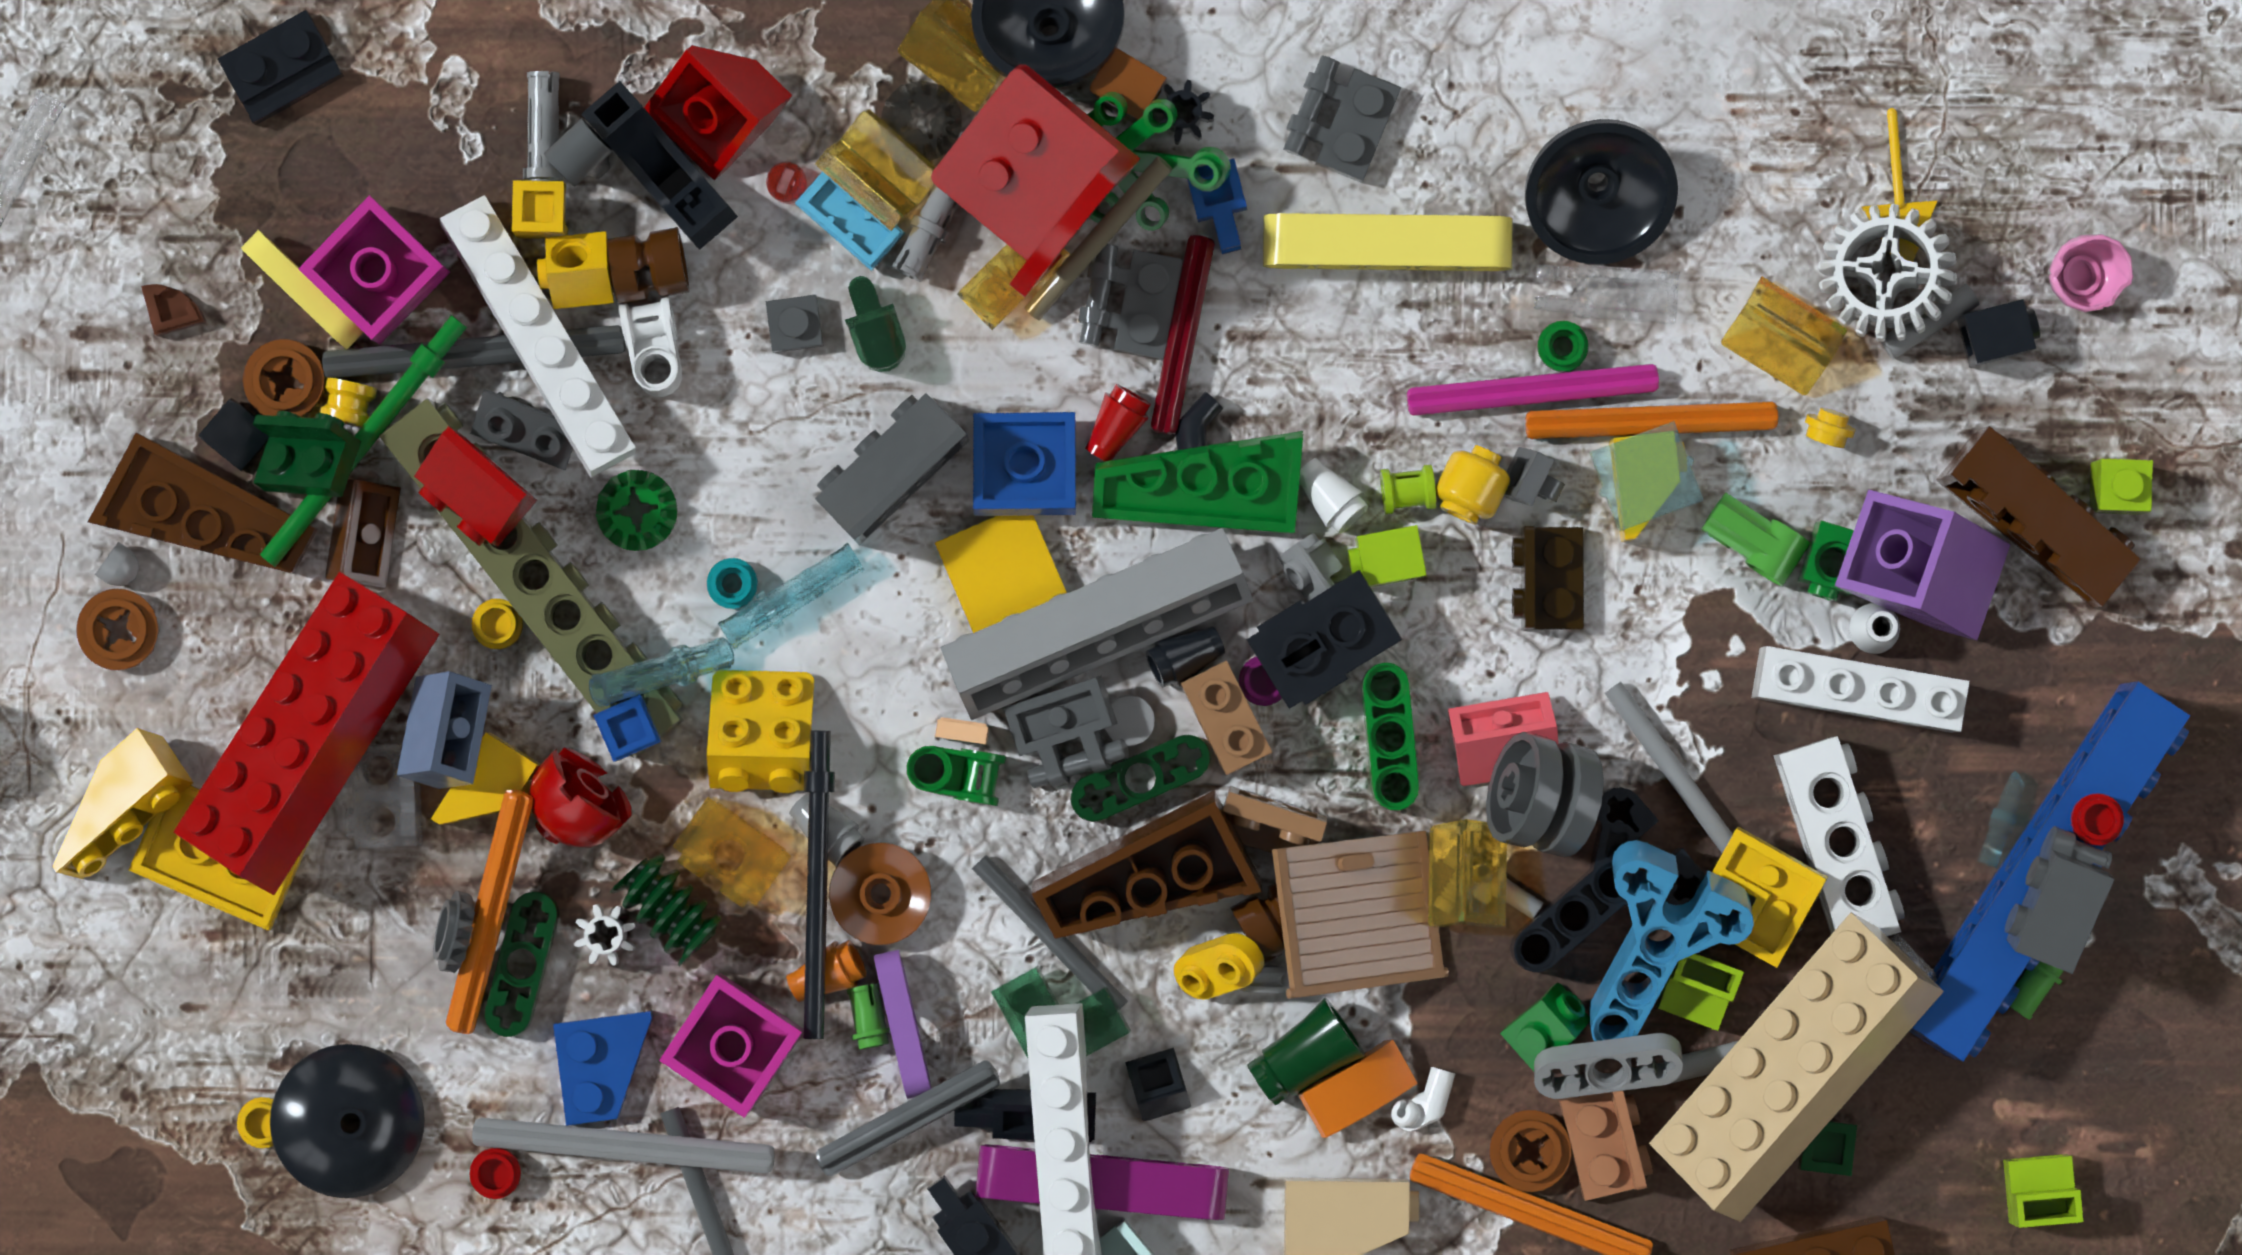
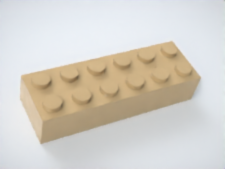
M1851 912L1649 1144L1714 1211L1741 1222L1944 991L1877 926Z

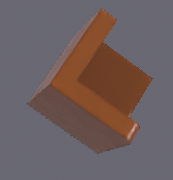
M1116 48L1113 55L1100 68L1091 83L1090 92L1099 98L1107 92L1121 94L1128 105L1124 118L1135 123L1143 116L1145 109L1154 100L1158 99L1164 89L1167 77ZM1105 101L1110 105L1114 106L1115 108H1117L1116 104H1114L1113 102Z

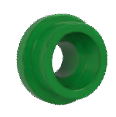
M1557 321L1548 325L1540 334L1537 343V350L1541 361L1548 368L1557 372H1568L1576 369L1585 360L1589 349L1585 332L1578 325L1569 321ZM1563 337L1571 342L1572 351L1569 355L1560 356L1555 353L1553 343L1557 338Z

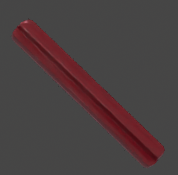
M1190 235L1187 241L1151 420V429L1158 433L1173 435L1178 430L1215 246L1214 240L1206 236Z

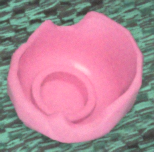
M2102 234L2080 235L2069 240L2061 246L2049 269L2051 272L2049 280L2052 291L2065 306L2081 312L2101 310L2104 307L2114 305L2115 300L2124 288L2131 285L2133 280L2130 254L2120 241Z

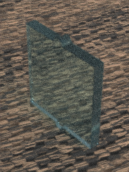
M1674 421L1589 452L1602 486L1599 490V495L1606 497L1618 532L1704 501L1691 468L1694 458L1687 456Z

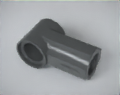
M581 118L545 151L544 155L561 175L575 187L586 176L599 179L611 168L609 155L613 151L599 134Z

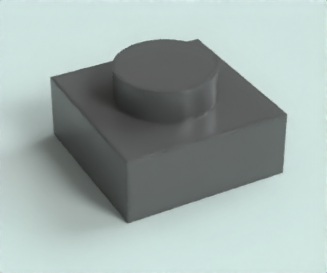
M816 294L765 301L773 353L824 346Z

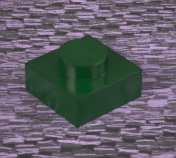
M1829 1121L1800 1154L1798 1169L1852 1176L1857 1125Z

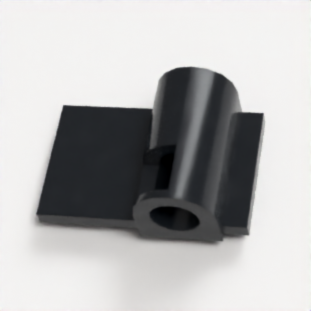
M1361 570L1356 571L1306 603L1303 599L1257 626L1259 632L1246 639L1289 709L1300 702H1303L1304 705L1312 702L1351 678L1348 674L1349 672L1403 640Z

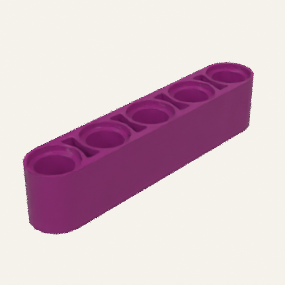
M981 1144L979 1147L975 1196L1040 1204L1035 1148ZM1090 1154L1095 1209L1209 1220L1225 1219L1229 1168Z

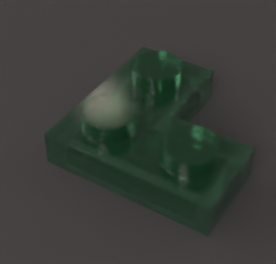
M1038 965L991 991L1027 1058L1025 1015L1032 1006L1059 1005ZM1107 986L1074 1003L1083 1004L1086 1056L1131 1032L1128 1023Z

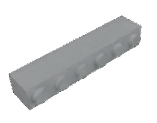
M1220 528L1209 534L1198 535L1189 542L1164 553L1151 555L1142 562L1114 574H1106L1095 582L1072 592L1056 595L1048 602L1027 611L1009 615L1001 622L975 633L964 634L955 641L940 648L971 720H974L1253 601V598L1224 529Z

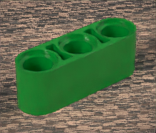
M1380 663L1365 673L1361 683L1370 787L1373 799L1379 806L1386 810L1398 811L1414 803L1419 791L1410 688L1407 675L1399 666L1393 663ZM1382 671L1393 674L1399 683L1397 695L1389 701L1376 698L1371 690V680L1374 675ZM1386 722L1399 725L1404 734L1403 744L1398 750L1393 752L1381 749L1376 741L1377 729ZM1390 773H1399L1408 781L1409 792L1401 802H1390L1382 795L1381 782Z

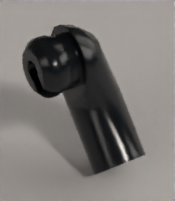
M1204 392L1179 420L1178 430L1176 431L1177 450L1207 446L1206 427L1223 410V407L1207 392Z

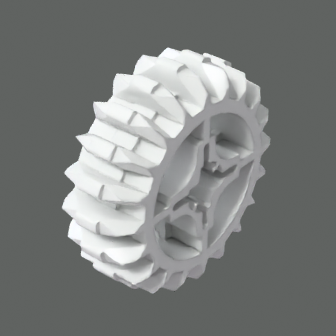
M1891 204L1889 217L1881 218L1878 206L1873 205L1869 208L1870 221L1864 223L1861 215L1857 212L1850 215L1854 228L1853 231L1850 232L1841 225L1836 226L1834 232L1842 244L1825 242L1823 246L1824 252L1833 259L1820 261L1818 269L1820 273L1831 277L1819 282L1821 293H1835L1826 301V306L1830 312L1845 307L1839 316V323L1843 327L1850 325L1858 318L1859 320L1856 325V334L1858 336L1864 337L1868 333L1870 326H1875L1876 340L1884 342L1887 337V328H1895L1896 337L1901 341L1906 339L1904 325L1912 323L1915 331L1919 334L1925 331V324L1921 318L1923 314L1935 321L1941 318V311L1933 303L1934 301L1942 304L1951 303L1952 294L1941 286L1957 284V274L1950 270H1945L1956 264V256L1952 252H1941L1949 245V238L1946 234H1940L1931 238L1937 228L1936 222L1933 219H1929L1920 227H1917L1920 216L1918 210L1911 209L1905 220L1900 219L1899 205ZM1882 237L1880 249L1876 254L1870 257H1858L1856 262L1850 261L1854 253L1861 246L1871 240ZM1899 238L1908 240L1919 247L1927 257L1931 268L1918 267L1917 262H1911L1901 257L1899 254ZM1891 252L1892 263L1895 266L1896 273L1892 274L1890 282L1887 283V292L1884 294L1880 273L1884 271L1885 264H1888V257ZM1845 277L1857 278L1859 284H1866L1875 289L1876 308L1860 302L1848 289ZM1919 284H1926L1924 290L1915 300L1900 308L1892 309L1895 297L1899 292L1909 288L1918 289Z

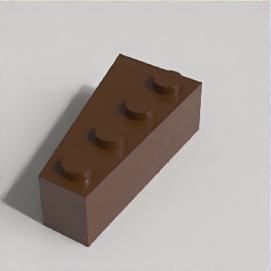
M1990 426L1975 432L1936 479L1939 484L2093 609L2103 607L2141 560L2131 551L2135 544L2125 534L2114 527H2110L2107 530L2093 517L2095 511L2088 504L2075 495L2071 494L2069 496L2055 484L2056 480L2046 470L2036 463L2030 462L2016 450L2009 440Z
M1214 790L1033 881L1031 895L1054 938L1057 939L1118 925L1122 921L1167 914V911L1197 904L1198 906L1219 902V899L1241 894L1246 896L1262 892V884L1252 860L1233 824L1230 822L1228 814L1223 811V805Z

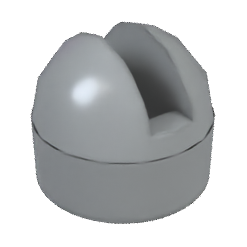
M118 542L95 575L109 585H127L136 578L139 570L138 560L130 549Z

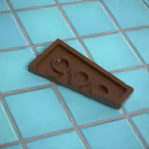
M135 433L88 520V523L292 574L297 570L318 530L309 525L279 564L274 567L259 554L291 514L139 433Z

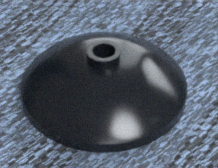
M973 0L971 19L977 46L986 61L998 73L1007 77L1015 67L1025 64L1054 88H1060L1078 83L1093 75L1104 66L1120 42L1125 14L1123 0ZM1049 25L1056 26L1059 29L1052 36L1044 35L1041 31Z
M1613 119L1585 121L1558 133L1543 146L1535 157L1528 171L1525 183V206L1530 223L1538 237L1560 256L1585 264L1615 263L1635 256L1645 250L1659 238L1668 226L1674 214L1678 198L1676 171L1664 146L1643 128L1625 121ZM1595 173L1605 175L1604 179L1599 183L1593 184L1588 182L1589 177Z
M338 1044L310 1053L287 1072L275 1092L269 1121L271 1139L276 1154L286 1170L298 1182L326 1196L356 1198L386 1188L408 1169L421 1145L425 1118L420 1092L410 1074L396 1060L368 1046ZM348 1113H354L359 1118V1127L354 1132H344L340 1125L342 1117Z

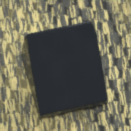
M230 398L198 435L201 440L240 471L246 468L269 439V436L253 426L256 416L233 398Z
M1174 1048L1125 1062L1143 1121H1149L1191 1107Z

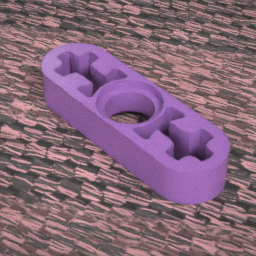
M898 949L874 955V961L902 1083L908 1100L930 1090L932 1086L906 973Z

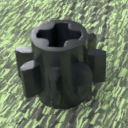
M1191 80L1186 81L1184 90L1176 92L1170 85H1164L1167 100L1173 104L1179 101L1184 107L1190 104L1195 106L1192 110V122L1186 123L1185 120L1179 118L1169 128L1175 133L1174 143L1176 145H1179L1181 142L1182 134L1191 133L1195 139L1200 141L1202 139L1201 130L1198 127L1200 122L1209 123L1214 121L1212 113L1202 111V105L1208 102L1210 93L1205 92L1197 96L1191 92ZM1154 108L1153 111L1164 114V119L1159 123H1167V113L1161 108Z

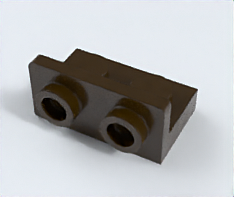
M1523 526L1521 528V537H1512V568H1521V588L1512 589V618L1521 619V630H1583V527Z

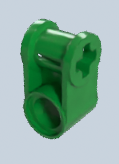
M924 746L915 750L909 756L906 764V774L909 781L917 789L953 796V799L998 806L999 798L995 796L999 766L1005 764L1006 756L963 748L960 751L937 746ZM924 754L938 756L944 765L942 777L933 784L921 782L914 772L916 760ZM983 765L980 788L977 790L976 782L979 766Z

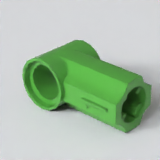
M1728 493L1723 494L1701 528L1710 537L1745 558V564L1751 569L1782 587L1810 546V542L1790 527L1775 519L1769 521Z

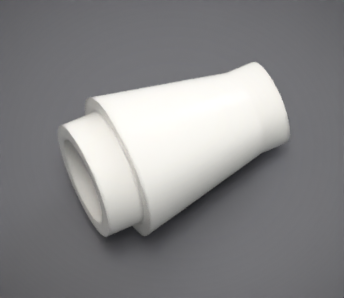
M1317 458L1312 459L1300 469L1299 484L1302 486L1326 528L1333 527L1339 534L1343 533L1367 511L1369 505L1362 499L1364 493L1325 467Z
M1870 603L1860 607L1853 614L1849 624V633L1853 643L1860 650L1870 654H1879L1889 650L1896 643L1900 633V624L1893 611L1875 603ZM1876 618H1881L1882 623L1887 625L1885 635L1878 636L1874 633L1872 624Z

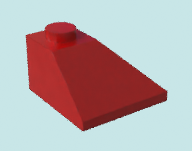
M692 45L685 50L644 108L661 129L715 181L772 124L793 95L757 60Z

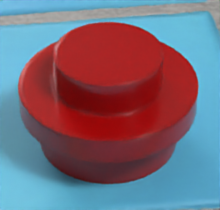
M2096 793L2084 796L2075 804L2071 812V826L2075 835L2081 841L2090 845H2105L2112 842L2118 837L2123 828L2124 815L2120 805L2112 797L2105 794Z
M486 1149L474 1158L470 1166V1181L480 1195L489 1199L504 1198L510 1195L519 1185L521 1179L520 1163L506 1149Z

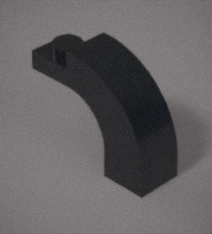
M621 81L616 83L582 113V116L699 250L738 217Z

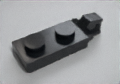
M994 1089L954 1110V1127H977L993 1132V1139L1035 1140L1031 1090ZM1087 1092L1089 1142H1092V1140H1095L1096 1092Z

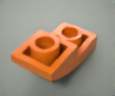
M1394 1040L1382 1041L1366 1052V1057L1350 1063L1346 1067L1339 1068L1298 1094L1322 1138H1327L1359 1121L1418 1084Z

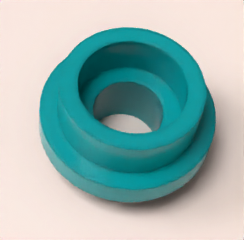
M723 559L716 563L708 574V593L715 603L724 608L738 609L744 607L752 601L757 592V575L754 569L741 559ZM730 574H737L742 580V587L736 593H728L723 587L724 579Z

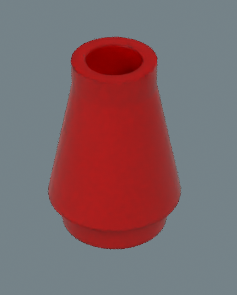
M1116 384L1111 393L1105 392L1090 440L1085 449L1103 461L1113 460L1123 446L1149 419L1146 413L1151 403L1133 391Z

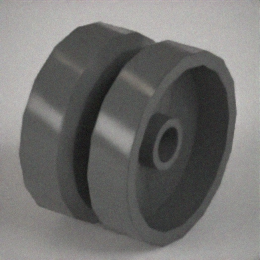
M1528 732L1514 735L1503 747L1494 765L1488 785L1486 815L1487 825L1492 837L1502 843L1523 848L1533 845L1534 848L1543 853L1564 858L1576 854L1588 840L1596 824L1602 804L1604 778L1602 763L1597 752L1588 747L1568 742L1557 745L1555 741L1547 737Z

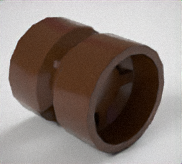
M678 227L652 231L649 233L647 240L641 241L635 234L607 239L611 276L618 304L647 300L650 291H656L661 297L689 293L686 258Z
M1276 882L1268 886V898L1266 900H1262L1257 896L1248 897L1230 907L1245 936L1253 940L1262 951L1264 965L1283 955L1282 952L1285 951Z

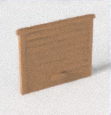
M1426 831L1272 850L1290 986L1286 990L1288 999L1448 977V968L1443 965Z

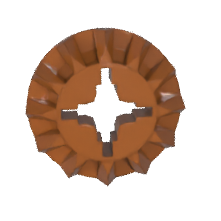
M279 339L265 343L253 352L245 365L243 387L250 404L262 415L276 416L278 411H287L303 416L312 412L313 407L324 394L325 374L317 355L310 348L294 340ZM291 359H293L291 365L293 368L292 377L303 384L304 388H287L284 395H280L279 401H276L279 395L277 393L278 385L271 381V378L264 376L266 371L272 374L274 372L283 373L286 366H289Z
M110 589L93 596L84 605L78 617L76 632L78 643L88 659L102 668L119 671L139 666L154 651L160 629L155 610L141 595L125 589ZM130 611L127 617L129 621L126 628L132 632V636L137 638L136 641L119 638L107 649L112 632L106 628L105 623L100 621L101 617L106 620L119 621Z
M1521 1110L1504 1118L1491 1136L1489 1157L1496 1174L1507 1185L1520 1191L1536 1192L1553 1186L1565 1174L1571 1160V1143L1565 1128L1553 1116L1543 1111ZM1516 1133H1519L1523 1138L1526 1137L1531 1142L1537 1138L1541 1139L1545 1135L1548 1136L1538 1150L1542 1157L1541 1161L1546 1165L1543 1169L1538 1163L1534 1164L1530 1159L1524 1160L1522 1163L1519 1161L1516 1165H1512L1517 1159L1516 1156L1521 1152V1147L1518 1144L1519 1140L1514 1136Z

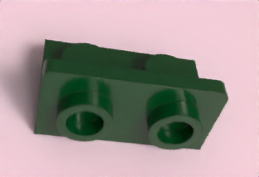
M278 411L276 416L256 415L253 426L269 436L253 481L255 485L266 492L343 496L361 441L344 429L345 423L342 420L324 413H317L315 418H303L287 411Z

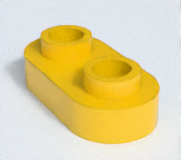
M1231 933L1188 948L1176 961L1174 976L1178 985L1185 993L1194 998L1206 1000L1250 985L1263 970L1264 957L1262 951L1253 940L1242 934Z

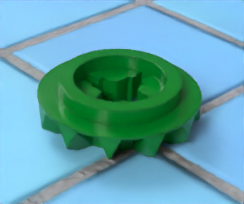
M630 469L611 477L598 494L595 516L603 535L613 544L630 551H643L659 545L670 535L676 523L678 510L672 489L661 477L649 471ZM634 488L641 503L651 506L658 505V509L650 510V513L642 515V523H640L641 532H637V526L633 523L631 517L623 516L622 514L615 515V511L622 510V507L630 505L631 489Z

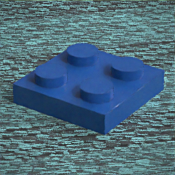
M1075 412L973 413L974 516L1076 515Z

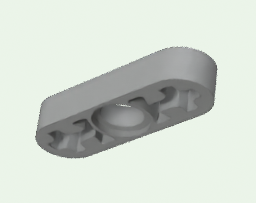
M1664 1033L1550 1047L1541 1051L1535 1058V1087L1542 1095L1548 1098L1563 1099L1667 1085L1677 1080L1682 1073V1047L1676 1038ZM1663 1055V1059L1666 1062L1656 1063L1653 1056ZM1636 1057L1638 1067H1631V1058ZM1603 1059H1614L1622 1064V1067L1614 1073L1599 1072L1594 1066ZM1585 1064V1074L1580 1075V1066L1578 1065ZM1560 1069L1564 1076L1554 1077V1073L1551 1070Z

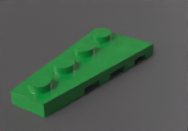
M1303 431L1098 462L1095 466L1092 518L1295 533Z

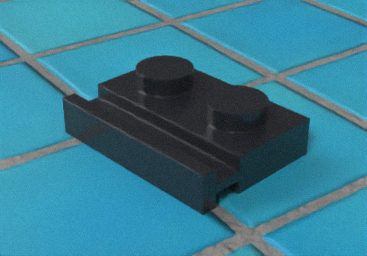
M307 10L217 59L248 112L252 123L255 125L344 77Z

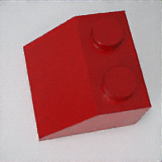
M449 426L442 432L414 475L424 485L418 493L439 512H442L448 506L459 515L462 520L457 527L478 546H481L485 540L494 546H498L538 501L465 436Z

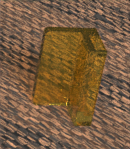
M932 0L919 13L898 47V53L965 106L976 112L983 106L991 91L1003 76L986 61L977 46L972 28V10L960 0Z
M870 109L861 112L843 137L827 148L815 163L819 169L890 231L912 215L935 185L932 182L931 174L936 167Z
M1761 276L1741 311L1723 336L1721 344L1798 393L1807 395L1833 359L1848 329Z
M1464 819L1431 826L1428 925L1430 927L1440 928L1458 924L1489 928L1506 926L1507 844L1492 837L1487 822Z

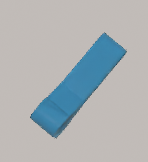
M1638 840L1628 841L1618 847L1612 859L1615 889L1628 903L1632 926L1589 1006L1591 1033L1594 1041L1637 1036L1678 961L1718 943L1731 945L1738 944L1747 939L1752 933L1754 921L1750 897L1742 886L1707 871L1694 897L1689 902L1683 905L1669 904L1665 900L1678 878L1676 856ZM1659 929L1672 933L1663 941H1654L1647 937L1651 932ZM1634 972H1641L1648 976L1641 983H1630L1624 980L1627 975ZM1616 1014L1625 1018L1618 1025L1610 1026L1601 1022L1608 1015Z

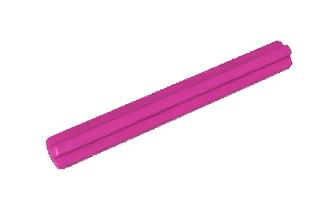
M1646 364L1412 387L1407 391V405L1409 413L1415 416L1655 392L1659 388V374L1656 365Z

